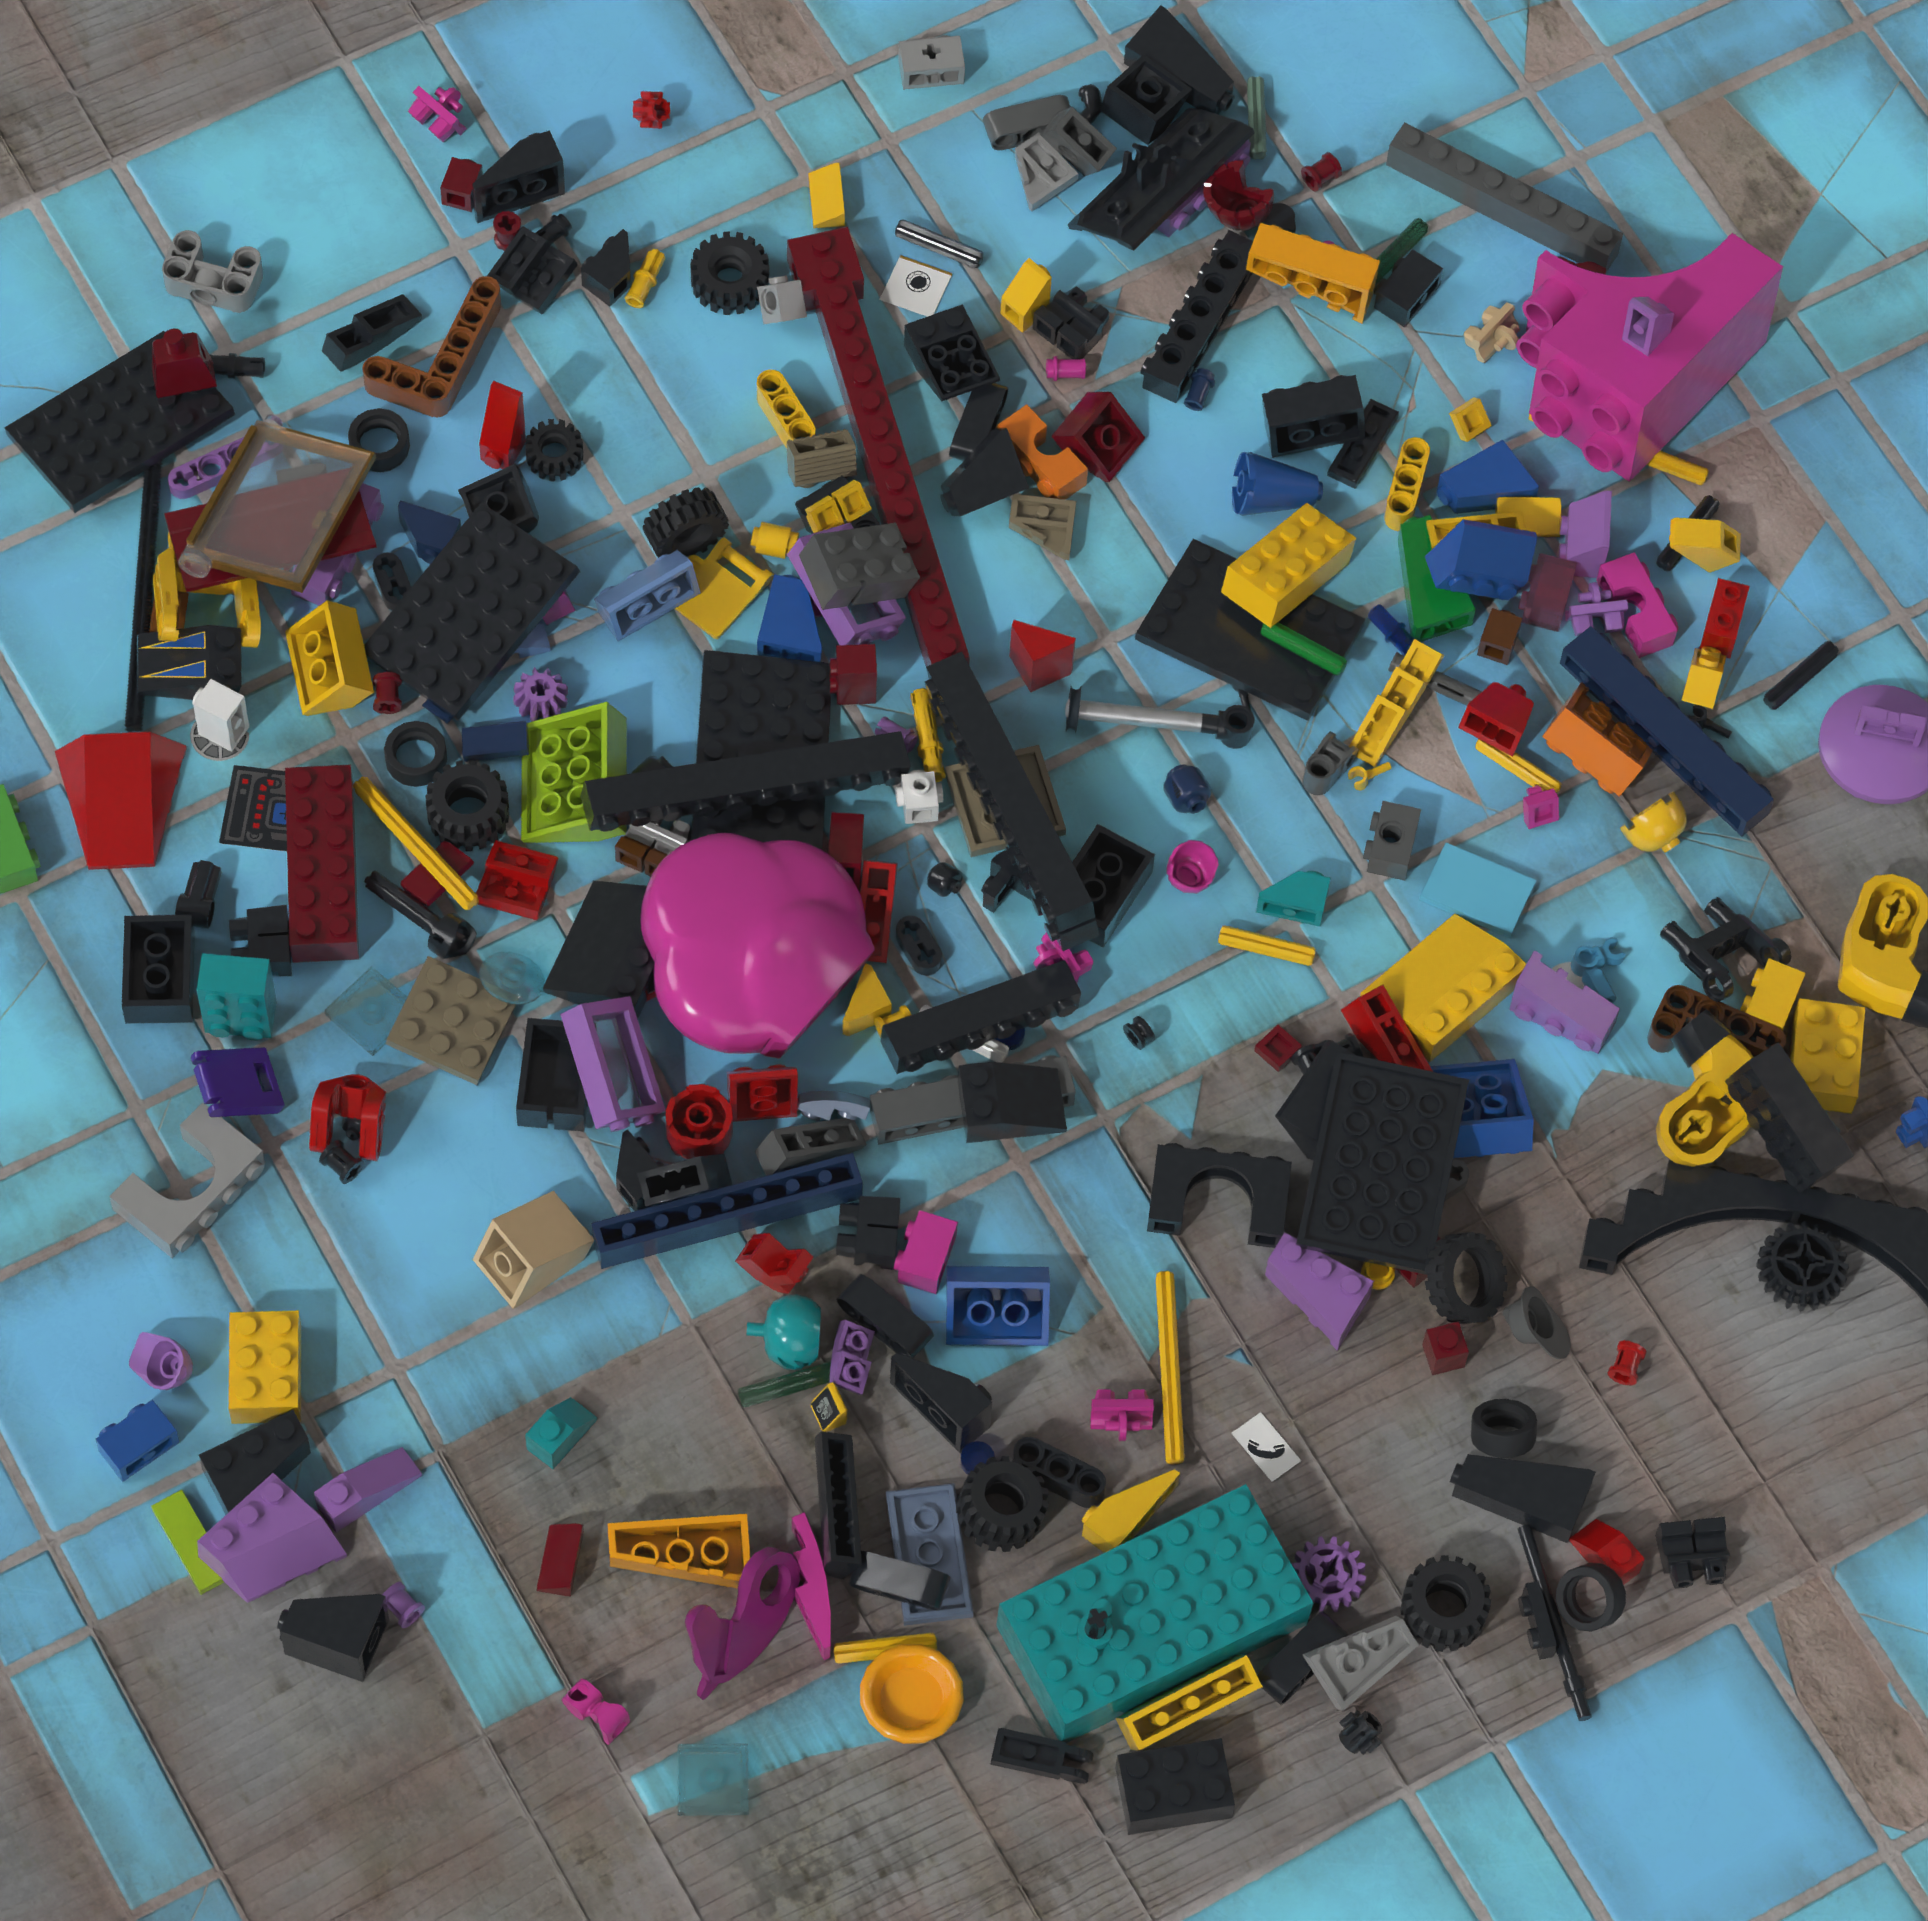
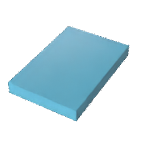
M1445 843L1419 900L1448 913L1457 914L1467 921L1511 938L1535 887L1536 880L1454 845Z

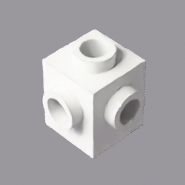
M914 770L908 774H901V787H895L897 807L903 806L905 824L938 821V803L943 802L942 783L935 782L934 771Z

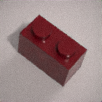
M875 644L836 645V658H830L829 677L830 693L837 694V705L876 704L877 663Z

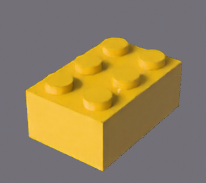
M1799 998L1793 1014L1789 1058L1824 1110L1852 1114L1859 1092L1865 1007Z
M299 1310L229 1312L228 1409L232 1424L266 1423L291 1410H294L299 1422H301V1321Z

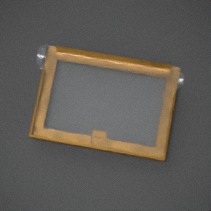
M267 415L264 421L257 420L254 426L251 425L189 534L187 545L178 559L179 566L184 572L197 578L206 577L211 568L303 593L376 459L375 452L283 427L282 420L275 415Z

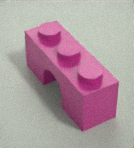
M1635 552L1601 564L1596 581L1602 591H1611V599L1607 601L1627 600L1628 603L1634 604L1641 611L1628 617L1624 632L1638 658L1673 646L1678 632V623L1673 614H1668L1659 588H1654L1651 583L1647 565L1639 561Z

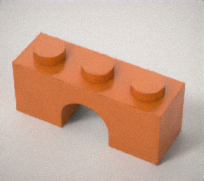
M1027 404L997 425V428H1007L1024 475L1026 477L1030 476L1037 483V487L1044 497L1066 500L1087 485L1088 468L1068 447L1056 455H1045L1037 450L1039 446L1046 442L1047 425Z

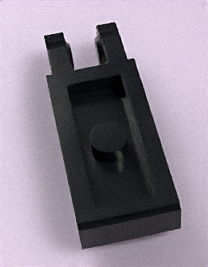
M998 1728L990 1765L1085 1784L1088 1782L1089 1773L1081 1769L1063 1766L1064 1757L1076 1762L1091 1763L1094 1754L1089 1750L1067 1745V1742Z

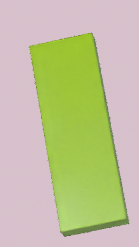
M180 1490L151 1505L152 1512L200 1595L223 1584L222 1578L198 1557L197 1541L207 1532L183 1491Z

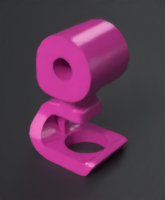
M581 1678L565 1694L562 1702L578 1719L583 1721L586 1717L590 1716L594 1722L599 1723L603 1740L609 1745L630 1723L629 1714L620 1704L602 1702L603 1696L601 1692L590 1682Z

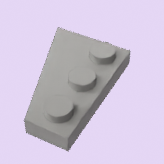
M1394 1616L1305 1653L1303 1657L1335 1708L1344 1711L1418 1647L1419 1644L1404 1620Z

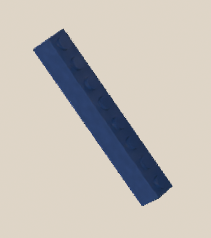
M1590 626L1563 648L1560 664L1579 683L1582 682L1599 702L1602 701L1620 722L1625 723L1662 762L1741 837L1769 815L1774 801L1770 791L1764 785L1754 781L1749 776L1746 768L1741 763L1734 762L1726 754L1723 746L1715 740L1712 741L1703 732L1699 723L1694 719H1689L1672 698L1666 697L1659 691L1655 682L1649 676H1644L1640 673L1627 655L1620 654L1612 646L1605 634L1598 633Z
M850 1153L591 1223L593 1243L601 1269L830 1208L841 1203L859 1200L860 1196H862L863 1182L854 1154Z

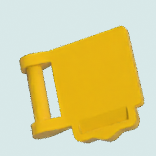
M725 537L717 542L705 560L697 555H690L688 557L693 564L701 593L675 608V610L714 639H719L752 601L771 583L774 574L768 569L763 571L732 548V542ZM722 557L726 558L754 579L755 582L751 587L720 565L718 561Z

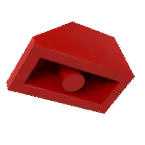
M1598 1519L1592 1521L1569 1539L1571 1544L1588 1563H1602L1610 1567L1621 1578L1623 1585L1640 1573L1645 1560L1621 1531Z

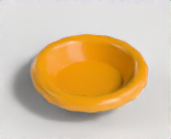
M900 1644L881 1652L867 1666L860 1683V1705L869 1724L884 1737L902 1744L926 1743L942 1736L957 1721L964 1703L963 1681L954 1663L939 1650L922 1644Z

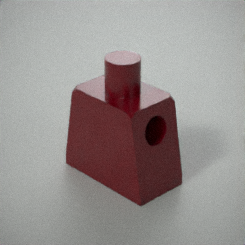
M173 328L167 330L163 338L152 342V372L157 398L217 387L212 358L197 333L182 334L179 329Z

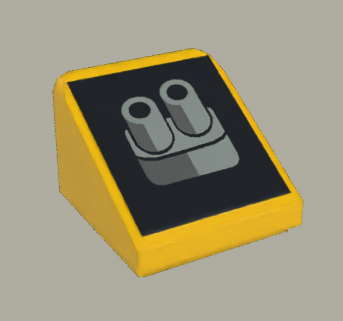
M833 1382L829 1383L811 1402L814 1415L821 1430L824 1432L843 1426L847 1422V1408L836 1384Z

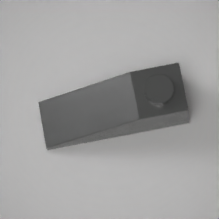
M841 1118L774 1129L754 1152L766 1176L850 1154L863 1149L867 1144L855 1120Z

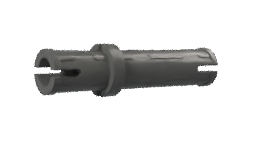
M1396 652L1388 671L1393 672L1396 667H1399L1405 656ZM1435 671L1427 685V688L1466 706L1482 692L1438 671Z

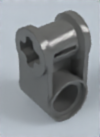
M1330 731L1306 762L1303 775L1304 789L1313 795H1322L1328 792L1341 774L1346 772L1351 766L1359 749L1355 746L1349 747L1336 738L1335 733ZM1313 773H1321L1324 776H1316Z

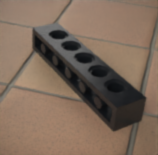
M1228 230L1223 240L1218 239L1211 252L1212 259L1209 264L1203 263L1197 275V284L1195 287L1190 286L1185 293L1183 299L1184 306L1181 311L1178 309L1174 311L1169 322V331L1167 334L1162 333L1159 336L1155 345L1156 352L1152 358L1147 357L1143 363L1140 374L1144 375L1143 389L1177 403L1189 383L1191 375L1198 368L1253 275L1252 272L1246 270L1248 254L1253 243L1252 240ZM1210 290H1216V291H1218V292H1217V293H1213V292H1210ZM1187 337L1190 338V340H1183L1181 338ZM1167 361H1174L1176 364H1169Z

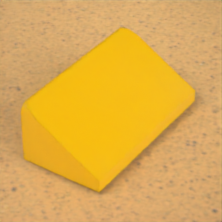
M833 163L808 173L813 228L845 226L840 163Z
M1497 498L1495 514L1521 511L1526 531L1536 532L1537 537H1560L1561 498Z

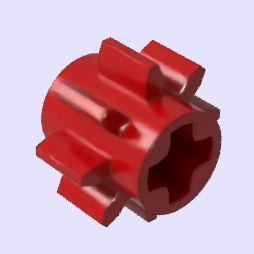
M642 91L641 98L633 101V118L641 121V128L661 129L662 122L670 119V102L662 98L663 92Z

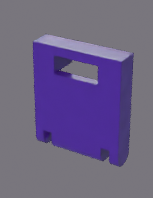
M266 1047L201 1050L191 1055L192 1064L196 1065L193 1070L204 1104H212L207 1109L210 1117L278 1114L285 1106ZM257 1071H258V1073H259V1076H260V1079H261V1082H262V1085H263V1088H264V1091H265V1092H262L261 1085H260V1082H259V1079H258V1076H257V1073H256Z

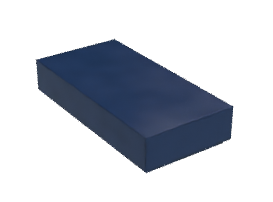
M521 721L462 728V755L464 762L529 755L527 722Z

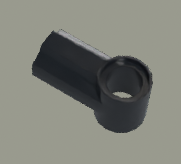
M204 860L193 862L185 893H181L178 898L175 915H192L193 925L208 929L211 926L215 910L214 897L222 873L220 867Z

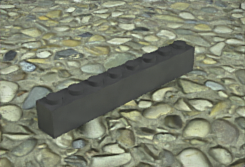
M1405 122L1389 144L1387 166L1577 263L1595 262L1607 268V272L1619 254L1623 237L1622 232Z

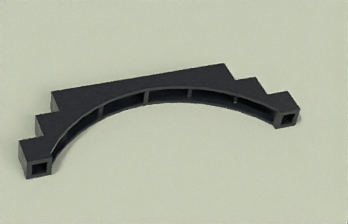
M1669 1160L1664 1174L1661 1195H1657L1653 1191L1644 1188L1629 1189L1621 1225L1615 1224L1614 1221L1607 1218H1597L1596 1220L1589 1218L1579 1264L1581 1269L1612 1275L1615 1265L1634 1251L1658 1238L1682 1229L1729 1220L1792 1222L1798 1226L1805 1221L1808 1229H1813L1815 1225L1819 1224V1232L1825 1233L1831 1230L1832 1237L1847 1242L1874 1257L1898 1275L1916 1292L1928 1307V1213L1919 1207H1898L1889 1201L1877 1200L1874 1202L1864 1200L1855 1194L1844 1193L1840 1195L1830 1193L1824 1188L1812 1186L1799 1194L1797 1189L1791 1186L1787 1180L1771 1181L1762 1179L1753 1173L1737 1174L1728 1172L1720 1166L1691 1167Z

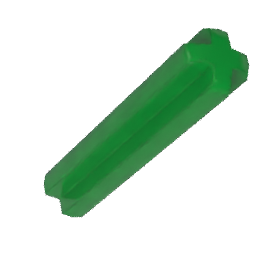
M1276 623L1271 628L1265 624L1262 625L1261 635L1336 676L1344 672L1347 665V660L1344 657L1280 623Z

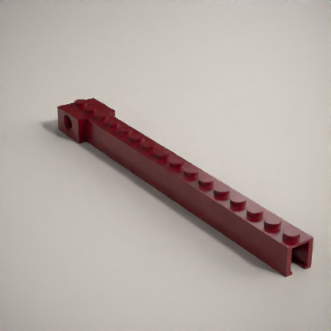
M844 227L787 240V262L793 281L801 280L806 311L814 309L816 311L881 524H897L907 547L903 553H910L920 576L905 596V602L925 666L927 667L960 652L963 653L969 664L970 656L858 300L864 299V276L849 229Z

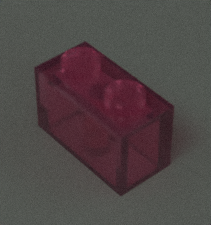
M1542 553L1539 554L1537 565H1531L1527 582L1531 583L1529 592L1523 590L1518 609L1524 610L1522 623L1559 632L1577 562Z

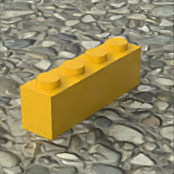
M1236 1655L1115 1719L1130 1749L1140 1751L1261 1688L1262 1685L1248 1656Z

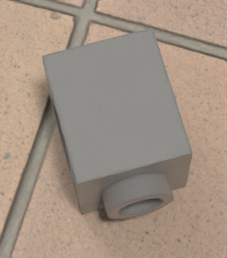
M787 275L768 278L769 285L757 287L763 324L807 317L801 280L788 281Z

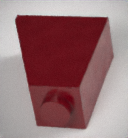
M831 812L828 854L837 860L849 873L860 893L864 814Z

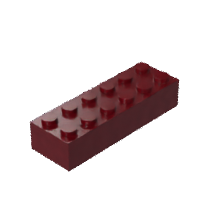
M351 764L285 768L289 938L292 963L359 959L354 788Z

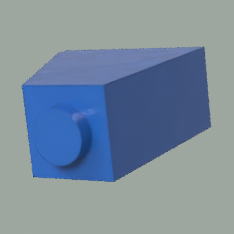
M1502 439L1441 473L1437 495L1444 505H1449L1452 511L1458 514L1493 510L1496 507L1498 497H1537L1539 485Z
M774 574L757 639L758 656L822 662V646L809 592L803 581L796 576Z

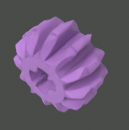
M534 667L532 676L522 673L520 677L521 682H516L514 685V705L519 707V714L522 717L530 715L531 721H536L538 717L547 718L549 715L561 714V708H566L568 704L566 697L568 694L567 685L562 683L560 673L551 676L549 668L543 673H539Z

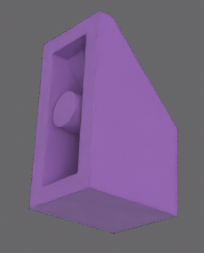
M1633 297L1629 301L1622 340L1646 356H1649L1671 332L1674 313L1667 306L1657 303L1650 297Z

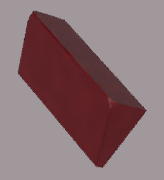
M443 841L435 849L460 877L474 864V861L447 841ZM421 863L400 883L406 893L426 906H430L446 891Z
M553 1524L549 1526L536 1591L571 1597L584 1535L583 1524Z

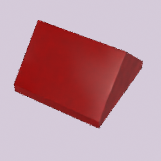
M1013 620L1009 657L1030 692L1071 675L1076 638Z

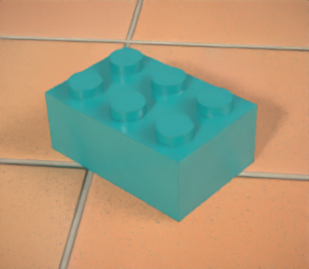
M202 953L197 995L205 1033L221 1038L236 1035L243 1036L249 1040L272 1039L277 1001L270 960Z

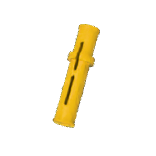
M921 688L914 690L910 694L919 738L917 751L918 756L922 758L924 771H934L935 782L937 783L941 782L942 778H946L942 762L944 749L943 744L939 741L935 715L929 704L928 699H930L927 689Z

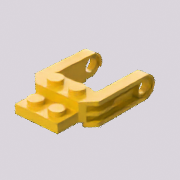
M168 532L169 548L157 557L155 573L153 574L158 639L160 641L176 642L179 635V630H176L179 606L178 591L186 592ZM246 578L191 592L215 595L233 594L237 628H241V647H258L261 634V618L256 580Z

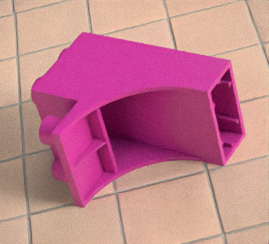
M1733 233L1701 260L1670 273L1647 277H1619L1591 272L1572 265L1545 250L1538 257L1532 295L1522 305L1523 313L1528 319L1526 333L1516 343L1517 351L1522 359L1530 366L1536 368L1529 410L1533 422L1547 436L1552 438L1563 436L1582 449L1585 459L1595 469L1601 472L1613 470L1630 482L1766 343L1783 266ZM1633 297H1650L1657 303L1664 304L1674 313L1671 332L1649 356H1646L1622 340L1629 301Z

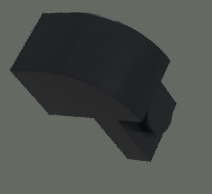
M1005 850L991 860L990 876L981 889V892H983V907L993 913L1011 889L1029 900L1033 897L1030 889L1025 891L1018 876L1020 870L1017 864L1012 866Z

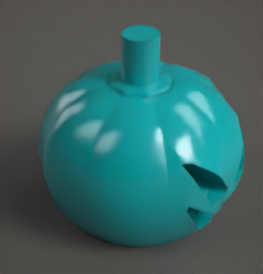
M798 1294L783 1295L772 1302L767 1310L764 1323L747 1322L746 1336L764 1337V1349L769 1360L787 1370H800L804 1366H810L818 1359L821 1307L811 1298Z

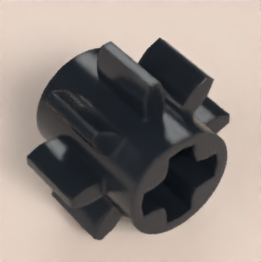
M1358 1710L1355 1713L1350 1712L1339 1722L1344 1728L1339 1733V1739L1344 1747L1354 1754H1357L1359 1751L1363 1755L1366 1752L1371 1753L1382 1743L1377 1737L1382 1732V1726L1378 1719L1368 1711H1364L1362 1714Z

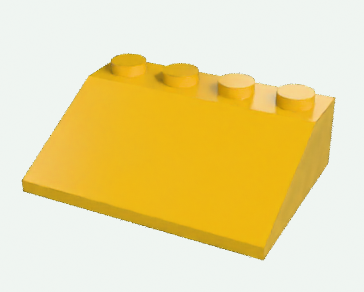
M1453 914L1364 989L1360 996L1384 985L1424 1057L1430 1063L1514 991L1516 981L1526 963L1504 942L1459 915Z

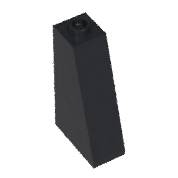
M1160 5L1125 46L1124 64L1130 67L1145 54L1192 88V92L1185 102L1195 108L1218 115L1222 110L1224 112L1227 111L1235 98L1233 95L1234 81L1165 7Z
M1468 1454L1463 1465L1456 1464L1450 1482L1455 1484L1452 1493L1453 1497L1521 1525H1531V1528L1538 1532L1568 1543L1596 1472L1584 1468Z

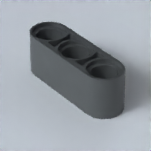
M1055 95L990 111L983 117V123L992 148L994 150H1006L1018 147L1038 132L1041 134L1057 112L1070 108L1071 105L1068 97L1065 95Z

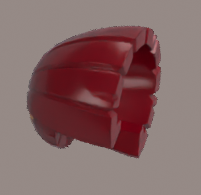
M1243 160L1231 161L1227 165L1223 164L1204 182L1203 194L1211 213L1218 221L1230 229L1247 231L1255 228L1260 223H1263L1271 212L1274 190L1271 188L1260 190L1257 187H1247Z

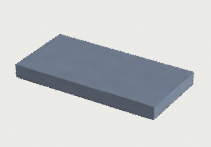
M955 1484L886 1491L894 1558L935 1569L951 1577L939 1611L901 1602L904 1626L972 1618L973 1607L961 1527L958 1523L959 1514L956 1513L957 1498Z

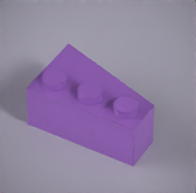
M1534 950L1516 981L1509 1010L1513 1011L1518 1018L1524 1021H1533L1543 1026L1548 1033L1554 1036H1563L1573 1041L1578 1048L1584 1051H1593L1599 1054L1616 1023L1620 1008L1585 985L1583 989H1580L1568 981L1566 977L1569 973L1562 968L1555 972L1540 961L1543 955Z
M1284 1232L1268 1258L1265 1276L1293 1305L1296 1304L1309 1317L1308 1321L1315 1328L1318 1327L1331 1340L1330 1344L1338 1351L1369 1300L1374 1281L1321 1252L1301 1248L1296 1245V1238Z

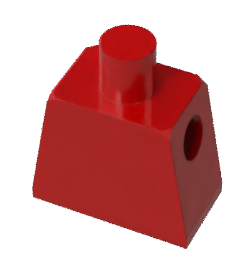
M1493 682L1469 702L1458 728L1513 757L1524 733L1534 703L1526 698V691L1522 686L1512 684L1508 688L1498 682Z

